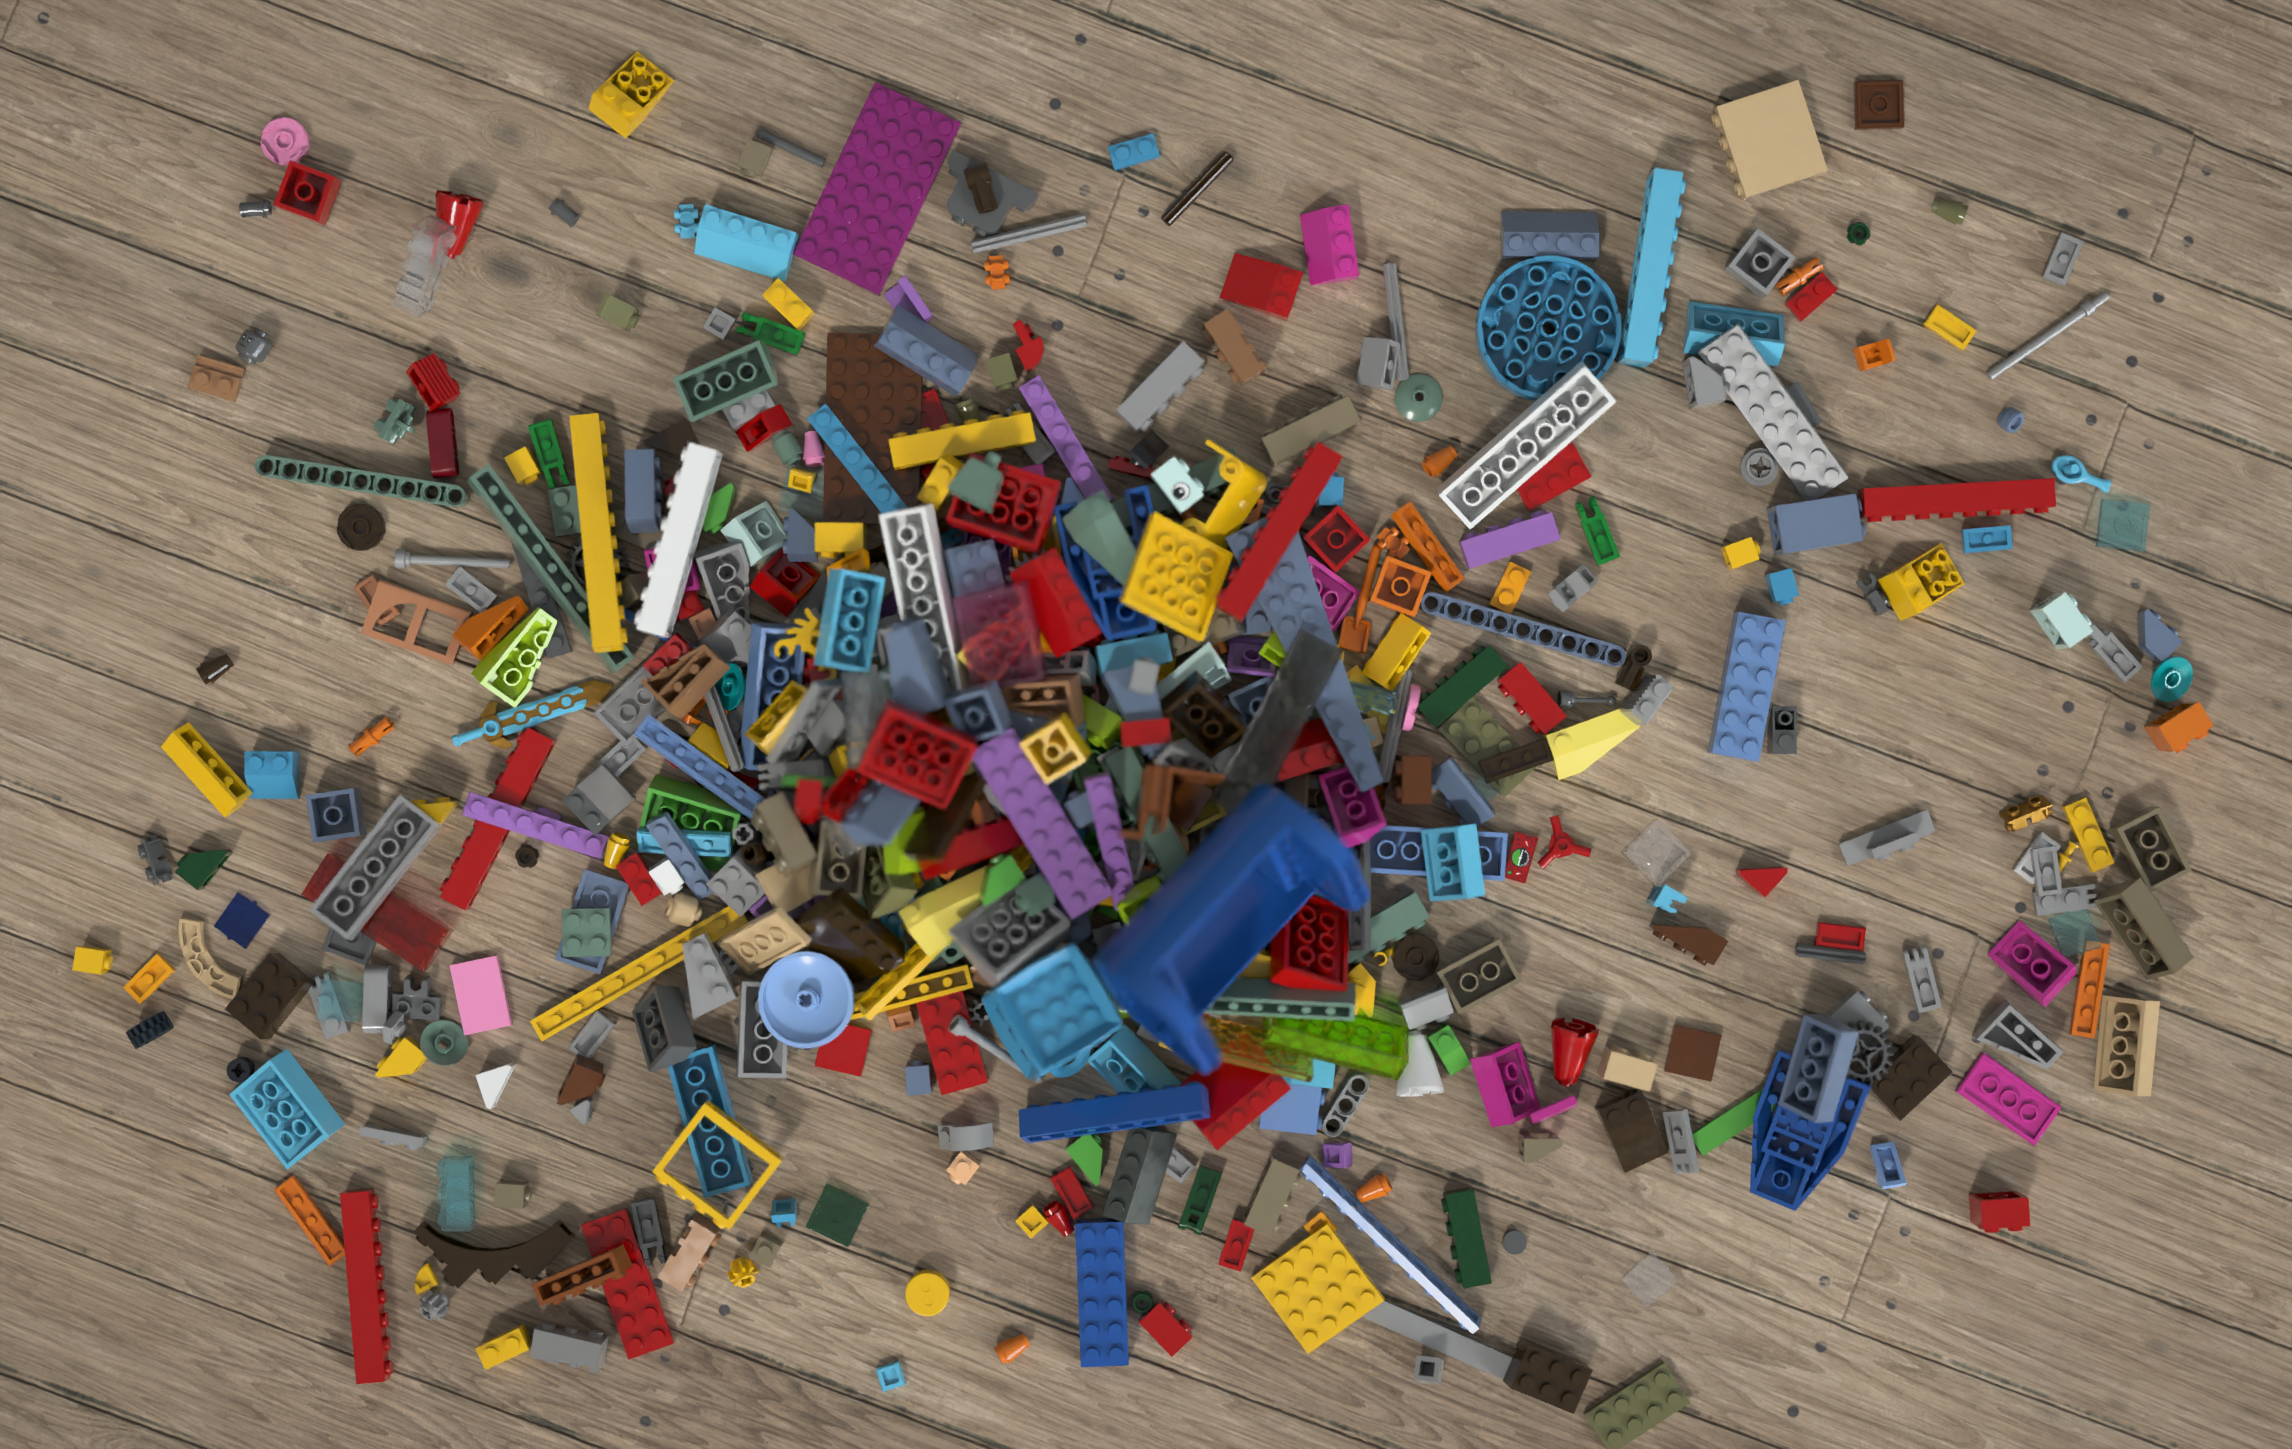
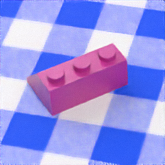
M1349 204L1327 207L1300 215L1310 286L1358 279L1359 271Z
M1347 766L1319 776L1339 838L1348 848L1367 842L1386 825L1374 788L1372 787L1361 793Z
M1520 1042L1484 1052L1470 1059L1491 1127L1513 1124L1529 1116L1532 1112L1541 1109Z

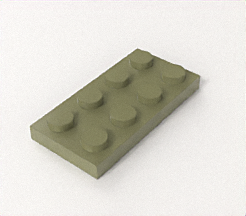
M1474 697L1462 705L1438 728L1440 733L1481 775L1482 772L1478 761L1520 747ZM1536 767L1493 781L1490 784L1504 798Z
M1662 1361L1585 1411L1584 1414L1607 1449H1620L1688 1405L1690 1401L1664 1361Z

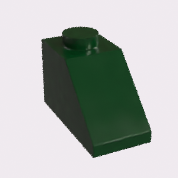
M225 849L185 854L177 863L179 868L175 873L196 890L204 889L232 855L233 851Z

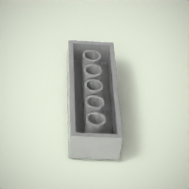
M399 795L309 911L347 940H353L442 825L406 797Z

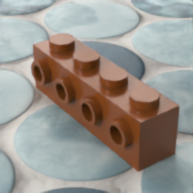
M622 1244L543 1277L531 1285L540 1306L551 1302L554 1306L565 1301V1296L572 1294L573 1297L585 1293V1288L589 1286L595 1289L606 1284V1279L612 1277L614 1281L626 1275L625 1271L633 1265Z

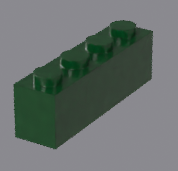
M1483 645L1479 646L1471 653L1473 658L1467 663L1464 660L1453 668L1455 673L1448 678L1445 675L1435 683L1437 688L1433 692L1429 693L1426 691L1420 696L1417 710L1432 728L1439 726L1508 668L1507 664L1491 645L1486 647Z
M1470 1186L1444 1191L1445 1198L1441 1199L1443 1213L1448 1212L1449 1222H1445L1447 1235L1453 1238L1454 1245H1450L1452 1260L1457 1259L1458 1268L1454 1269L1456 1282H1461L1464 1289L1492 1284L1474 1189Z

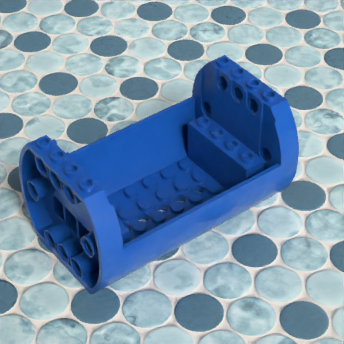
M1258 783L1092 962L1115 1001L1133 1019L1183 1061L1198 1071L1207 1074L1220 1063L1221 1057L1219 1054L1221 1052L1214 1046L1215 1041L1209 1037L1210 1032L1203 1026L1204 1021L1199 1017L1316 891L1337 906L1357 911L1358 908H1362L1367 903L1370 893L1353 852L1329 828L1280 791L1266 784Z

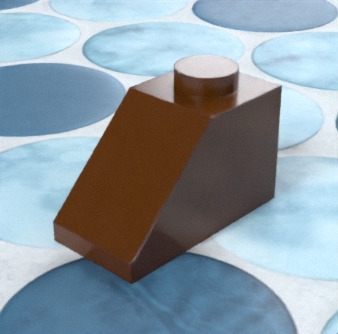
M577 1054L558 1092L557 1104L562 1106L593 1095L596 1087H601L606 1076L603 1073L604 1064Z

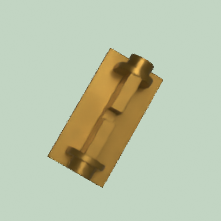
M2043 795L2034 796L2022 804L2008 807L2005 811L2000 812L1999 815L2006 821L2004 826L2007 832H2016L2028 826L2026 819L2030 817L2032 824L2049 818V815L2052 814L2050 808L2052 804Z

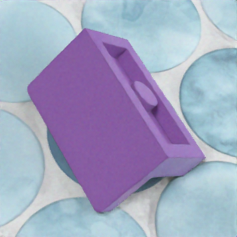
M906 276L898 280L899 284L884 293V297L893 310L899 305L926 323L934 318Z

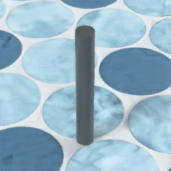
M760 129L757 135L758 138L821 168L825 164V158L763 129Z

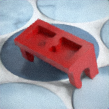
M849 765L821 798L823 815L840 823L846 816L847 810L855 804L860 793L869 785L866 775H863L861 779L858 778L856 769Z

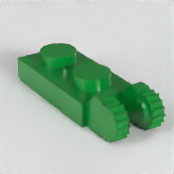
M742 312L741 318L745 321L756 323L757 327L755 332L745 327L737 326L736 332L751 337L755 341H764L766 345L796 356L799 355L806 335L805 332L761 316L758 318Z
M547 419L528 425L541 470L545 474L549 488H555L556 483L551 469L557 467L560 472L561 481L564 485L569 484L570 481L565 468L566 463L553 420Z
M1592 496L1589 498V505L1595 516L1587 518L1584 506L1580 501L1575 503V507L1595 563L1599 566L1619 558L1620 555L1605 516L1601 513L1595 497Z

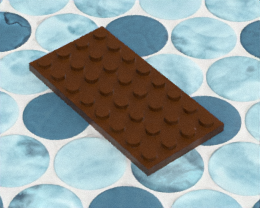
M827 333L826 405L908 508L918 506L919 499L916 497L920 492V466L895 470L889 439H893L894 434L907 432V436L917 434L916 430L921 429L922 376L874 347L873 345L880 334ZM825 442L823 523L881 525L879 515L882 513Z

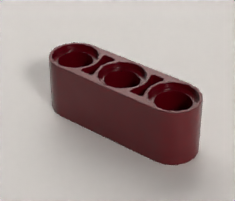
M452 408L436 409L432 412L426 410L432 476L434 479L459 476V461Z

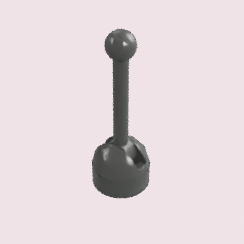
M1559 690L1557 703L1561 709H1569L1576 702L1607 703L1608 705H1613L1616 699L1614 696H1608L1607 698L1575 697L1571 691Z

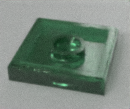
M826 1183L806 1227L849 1247L870 1203Z

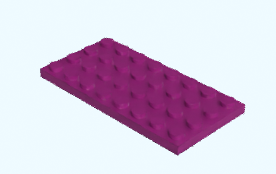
M875 82L793 255L880 296L961 127V123Z

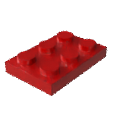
M1571 441L1519 486L1516 491L1529 512L1592 476Z

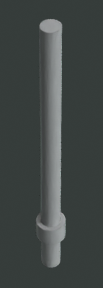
M2104 291L2091 301L2087 300L2079 305V309L1986 372L1988 378L1993 380L2084 316L2089 317L2095 313L2096 308L2110 299L2108 293Z

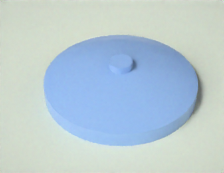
M797 952L781 958L765 974L758 994L759 1012L766 1028L781 1042L797 1048L819 1047L837 1038L847 1027L852 1017L855 1003L853 985L843 967L832 958L816 952Z

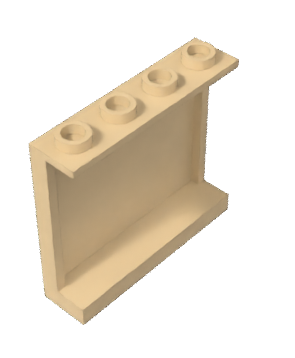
M1799 80L1716 106L1711 115L1712 123L1715 128L1719 129L1721 135L1719 137V144L1722 151H1726L1728 157L1726 160L1727 169L1730 174L1733 173L1736 181L1733 183L1736 195L1741 197L1742 201L1748 197L1803 179L1823 175L1828 171Z

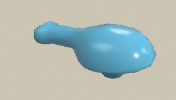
M2061 455L2056 457L2051 463V470L2054 476L2062 482L2068 484L2085 482L2098 487L2104 493L2109 492V486L2112 484L2111 480L2091 475L2079 459L2069 455Z

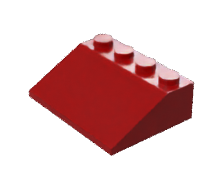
M970 452L967 462L970 458L983 462L985 457ZM999 462L996 470L1002 473L1004 480L991 514L954 495L946 517L949 526L1040 556L1050 528L1061 482Z
M887 699L875 722L857 772L946 810L978 746L974 736Z
M1312 895L1271 939L1270 981L1289 988L1346 991L1348 985L1349 909L1345 910L1327 899Z
M1243 1032L1220 1051L1221 1060L1216 1068L1210 1070L1207 1074L1197 1070L1177 1086H1186L1188 1082H1200L1209 1090L1210 1118L1191 1121L1217 1151L1291 1090L1282 1076Z

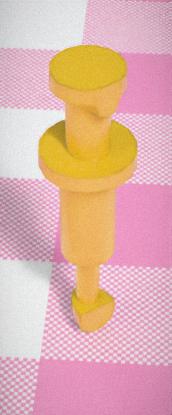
M2071 841L2067 842L2069 844L2063 854L2060 852L2057 854L2060 856L2058 858L2060 873L2068 861L2072 863L2073 860L2069 859L2075 848H2079L2078 845Z

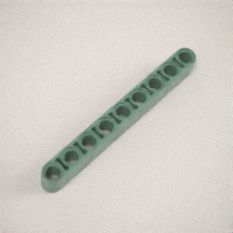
M262 455L255 462L256 472L261 476L272 479L455 508L466 506L470 500V494L465 488L453 484ZM270 460L273 463V468L270 472L266 473L264 465ZM294 464L297 471L294 476L290 477L287 470L290 465ZM315 468L320 470V477L317 480L311 478V472ZM338 472H342L344 475V479L340 484H336L334 480ZM365 475L368 481L367 485L360 488L358 479ZM389 479L391 488L384 492L381 484L384 480ZM409 483H413L415 486V490L411 495L405 493V487ZM436 486L438 496L431 499L428 495L429 489ZM460 490L462 498L459 502L454 503L452 494Z

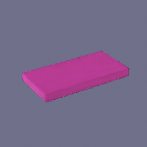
M1981 1052L1955 1089L1957 1093L2033 1146L2036 1145L2062 1108L1984 1052Z

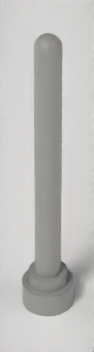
M396 549L395 568L406 569L411 564L509 568L512 564L509 559L412 555L406 549Z
M956 1015L951 1020L948 1031L956 1036L965 1035L1023 1074L1008 1052L971 1029L967 1019L961 1015ZM1043 1076L1035 1080V1082L1041 1083L1043 1081Z

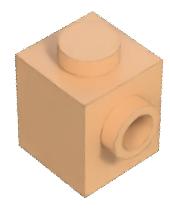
M960 1151L947 1167L948 1177L958 1185L960 1183L966 1185L980 1167L981 1162L967 1151Z

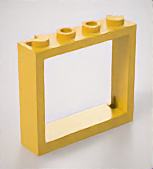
M707 1100L652 1172L656 1175V1180L661 1184H669L675 1189L674 1193L683 1200L687 1198L693 1202V1207L702 1214L707 1213L714 1218L712 1221L722 1229L726 1227L730 1230L784 1157ZM704 1115L770 1164L730 1217L664 1169Z

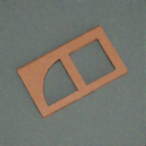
M379 580L361 634L453 665L460 646L453 635L446 655L415 645L418 631L426 609L458 619L454 633L470 618L472 611ZM404 603L417 605L405 640L373 630L379 617L391 607Z

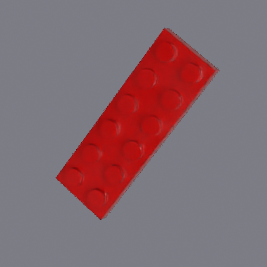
M625 1208L581 1224L592 1257L623 1244L633 1265L625 1271L626 1275L614 1281L611 1277L605 1280L606 1284L602 1285L628 1360L674 1344V1339L649 1268L645 1265L642 1249L639 1247L638 1238L628 1209Z

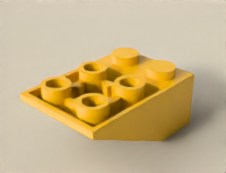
M636 51L592 94L588 109L626 139L643 122L674 83V80Z
M1942 543L1877 580L1900 621L1919 614L1965 584Z

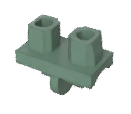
M390 398L385 405V409L391 412L387 421L381 417L377 419L373 428L379 433V437L395 445L399 437H404L406 431L414 433L415 429L410 425L414 419L412 415L416 407L401 399L395 400Z

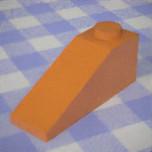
M517 595L470 617L458 628L453 637L462 648L481 661L529 611V608Z

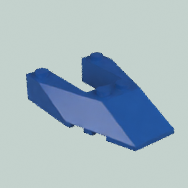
M1148 485L1124 490L1134 537H1129L1136 552L1151 513H1154ZM1077 501L1055 506L1054 512L1067 570L1107 640L1155 630L1156 620L1120 602L1124 586L1073 540L1062 519L1078 505Z
M1781 1048L1778 1050L1753 1115L1750 1193L1796 1211L1844 1155L1873 1084H1869L1866 1081L1862 1083L1858 1079L1854 1080L1848 1076L1841 1092L1833 1122L1814 1123L1778 1105L1793 1052ZM1776 1103V1109L1771 1112V1104Z

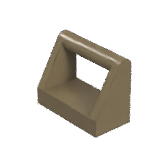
M1519 1133V1157L1524 1163H1534L1563 1145L1562 1140L1554 1133Z

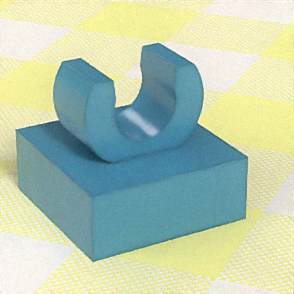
M796 1198L772 1200V1223H776L778 1227H781L782 1222H790V1225L794 1226L797 1215Z

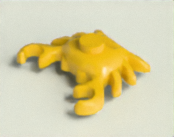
M808 608L805 609V614L810 621L795 619L794 622L801 625L802 628L786 630V634L796 633L797 635L794 638L778 641L774 646L775 656L780 655L779 649L781 646H786L788 654L792 655L795 646L799 644L802 652H808L815 658L821 622ZM819 666L818 671L822 672L824 669L830 671V677L825 680L836 678V669Z

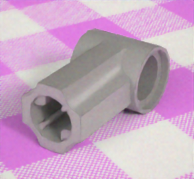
M741 822L736 829H733V838L741 846L747 845L750 842L762 844V832L760 830L757 831L752 822Z

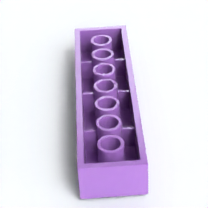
M1009 728L1005 733L997 735L979 746L972 760L983 778L987 781L988 786L1045 879L1054 889L1055 895L1069 918L1074 919L1111 896L1113 892L1050 789L1020 746V741L1013 729Z

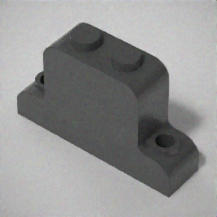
M952 150L948 158V174L959 179L947 202L948 211L952 216L951 221L960 226L967 224L973 227L972 231L982 237H985L986 234L990 236L998 234L1013 207L1025 212V210H1030L1034 207L1039 197L1037 192L988 168L998 209L989 213L979 214L972 190H969L963 170L980 165V163L955 150Z

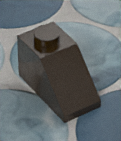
M687 419L643 440L645 445L679 457H681L683 448H688L689 442L702 446Z

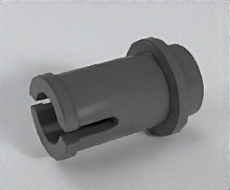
M556 198L549 206L551 215L558 216L569 227H573L579 220L580 215L564 204L565 201L563 199L559 200Z
M261 199L260 202H241L239 204V212L242 218L252 216L267 218L268 215L272 214V206L270 201Z

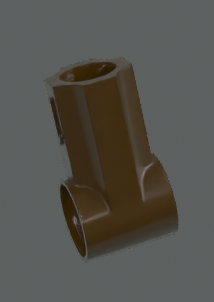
M983 163L964 169L969 190H972L978 213L985 214L998 209L987 164Z
M1635 644L1630 647L1628 656L1614 682L1634 692L1646 666L1652 659L1651 650L1641 644ZM1638 649L1645 651V658L1641 662H1637L1634 658V654Z

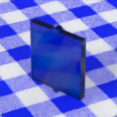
M237 892L214 927L224 933L228 940H233L247 949L270 917V914L260 908L256 901L252 902Z

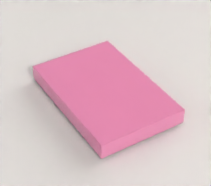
M498 955L449 965L464 1035L512 1025Z

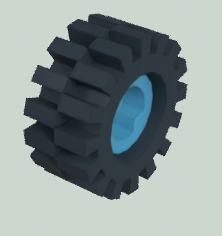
M162 1011L142 1021L125 1033L134 1048L138 1049L169 1032L174 1026L166 1012Z

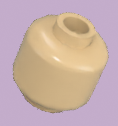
M677 893L674 897L669 898L665 915L668 916V920L671 923L689 927L693 924L694 920L699 921L702 908L698 907L699 903L696 897Z

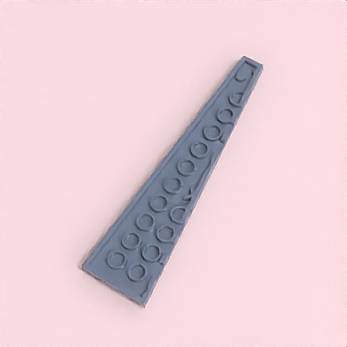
M1266 517L1225 538L1240 567L1244 562L1241 560V557L1246 548L1250 547L1252 549L1256 542L1253 539L1260 526L1265 528L1269 520ZM1297 532L1258 595L1257 600L1360 792L1363 793L1382 783L1383 779L1300 535Z

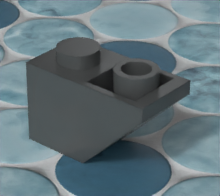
M1797 706L1771 707L1767 728V754H1797Z

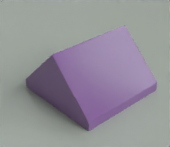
M1240 636L1229 639L1227 671L1229 673L1274 677L1275 664L1258 654L1267 639Z

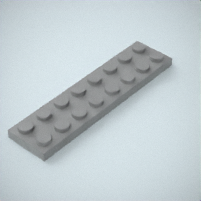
M1739 323L1698 350L1699 355L1707 366L1722 376L1723 382L1727 383L1728 394L1806 501L1818 499L1849 478L1847 472Z

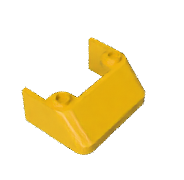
M1207 439L1206 445L1225 456L1220 464L1219 471L1221 476L1231 484L1206 523L1190 518L1185 520L1181 526L1227 550L1229 546L1225 538L1240 530L1265 491L1267 478L1261 471L1214 441Z

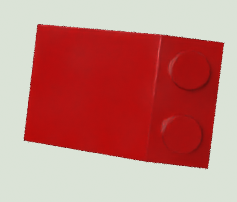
M1234 253L1219 299L1287 321L1303 272Z

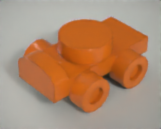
M1003 255L989 256V261H984L985 271H990V275L985 276L986 285H991V290L1006 289L1005 284L1010 283L1009 274L1004 272V269H1009L1008 260H1004Z
M1385 527L1376 537L1379 540L1377 545L1382 550L1387 547L1390 550L1387 553L1390 557H1398L1401 560L1410 550L1407 547L1410 542L1404 536L1399 539L1397 535L1400 532L1395 527H1392L1390 530Z

